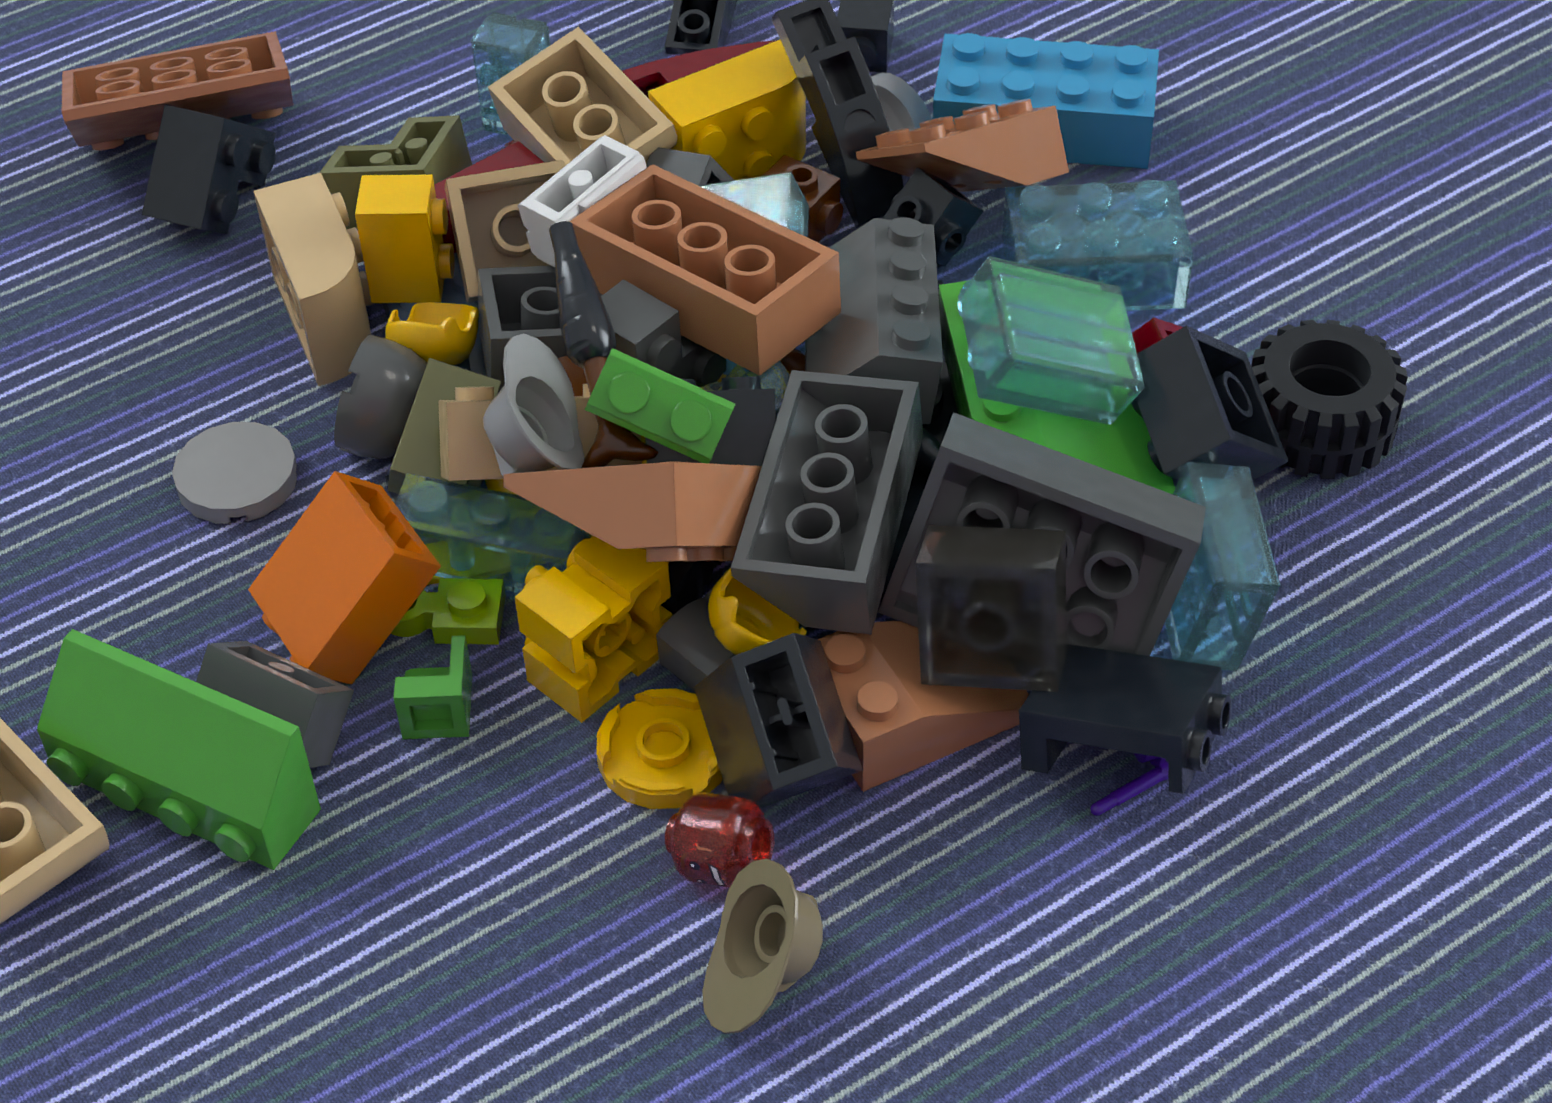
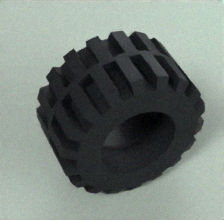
M1313 319L1301 321L1299 327L1290 324L1278 328L1277 335L1269 334L1261 341L1260 349H1256L1254 352L1251 367L1289 461L1279 466V468L1282 469L1289 466L1295 469L1294 474L1307 477L1308 473L1320 474L1321 479H1335V474L1342 473L1346 477L1360 474L1361 466L1372 469L1380 463L1381 456L1388 455L1396 436L1407 390L1408 376L1406 368L1400 366L1401 357L1396 350L1385 349L1387 342L1378 335L1369 336L1365 334V328L1354 324L1351 327L1340 325V321L1327 320L1326 323H1316Z

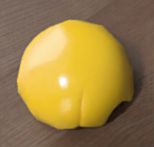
M422 302L416 303L412 307L406 321H400L398 310H393L386 324L385 338L412 349L427 363L429 358L450 365H457L465 361L474 348L478 331L479 309L464 304Z
M731 567L715 584L710 593L708 603L710 624L714 629L716 638L727 650L735 655L792 633L804 636L807 634L806 629L803 627L799 629L798 621L733 578Z

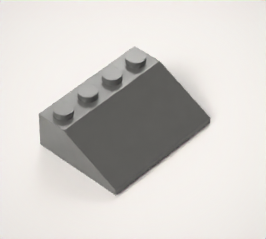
M953 412L878 613L1041 675L1045 673L1064 644L1150 656L1201 544L1206 507Z

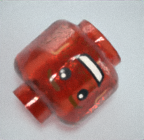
M700 792L689 797L678 813L673 814L669 819L665 831V846L672 856L676 870L683 879L730 888L737 874L748 864L762 859L771 860L774 850V830L772 824L768 819H765L764 813L755 801L741 797Z

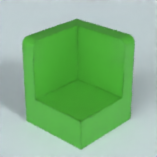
M465 635L451 637L450 667L409 669L405 672V677H395L394 703L402 739L469 737L472 669Z

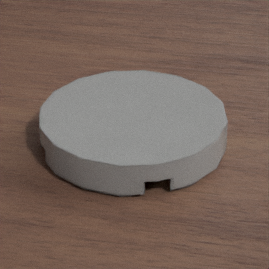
M229 422L208 428L190 439L177 454L172 475L180 502L190 513L197 518L215 524H231L230 517L246 515L247 521L264 517L281 506L295 489L297 462L290 441L277 429L257 422Z

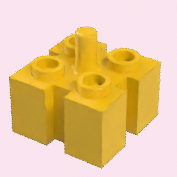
M592 536L580 541L572 549L567 560V568L563 572L554 566L547 570L541 565H536L529 570L525 577L526 585L515 596L519 630L526 636L525 646L522 650L527 681L582 723L619 693L618 682L627 674L632 672L636 676H640L659 660L656 634L672 617V613L661 606L662 603L671 597L668 562H646V549H617Z

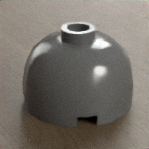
M368 335L363 340L348 371L357 374L350 393L342 391L338 403L334 443L337 447H340L339 450L356 456L374 459L395 456L426 369L427 361L412 349L386 338Z

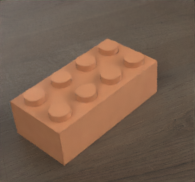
M654 164L569 221L573 224L579 248L601 294L606 293L623 279L678 310L682 336L759 376L841 313L839 252Z

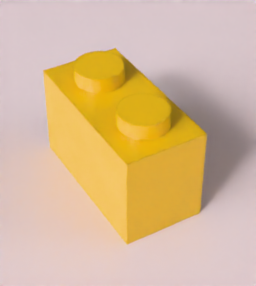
M433 174L362 175L355 218L371 302H441L444 279L454 277L455 258L453 244L443 243L442 234H446L448 228L447 203L445 199H436Z

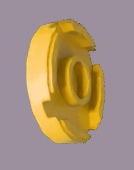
M677 688L649 689L635 694L634 702L626 704L621 709L619 703L607 713L597 732L596 754L598 768L608 788L626 802L649 809L680 808L703 799L721 783L723 778L696 694Z

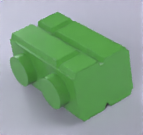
M612 348L585 410L701 463H709L735 407V403L711 392L704 391L691 383Z

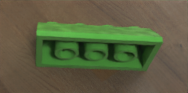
M74 629L64 637L37 727L48 756L46 762L49 769L67 784L79 786L83 783L104 793L111 802L124 810L133 811L138 808L159 818L165 826L179 835L190 836L193 833L216 844L224 854L236 861L247 862L250 859L269 869L275 870L321 810L299 726Z

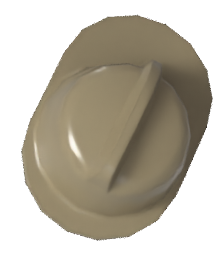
M770 859L757 860L748 864L737 874L730 886L722 911L720 929L706 969L702 990L704 1012L711 1026L726 1034L743 1032L758 1022L772 1004L776 993L784 992L810 972L820 953L823 941V923L817 900L811 895L796 890L792 877L783 865Z

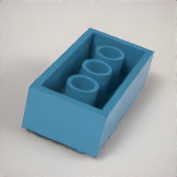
M973 33L960 35L944 34L933 98V119L952 116L954 122V118L963 116L962 111L995 104L998 113L997 106L1031 99L1032 108L1056 105L1067 163L1148 169L1155 112L1159 49H1146L1135 45L1123 47L1093 45L1081 41L1068 43L1039 41L1027 37L1014 39L985 37Z

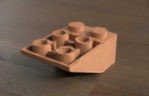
M1031 99L997 106L998 113L995 104L983 105L962 111L963 116L954 118V122L952 116H946L919 123L920 128L909 131V128L882 133L875 136L877 146L856 152L858 161L907 177H911L918 167L947 181L959 192L1027 186L1069 173L1056 105L1032 108Z

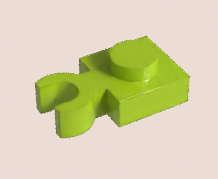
M440 578L438 592H426L423 590L409 608L411 610L406 612L391 634L399 637H411L422 633L426 629H432L435 644H451L452 636L465 635L467 644L499 645L506 599L504 580Z

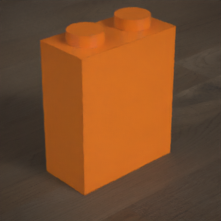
M334 471L248 590L263 612L262 619L273 632L278 634L290 652V661L331 680L353 684L440 569L441 565L381 485Z

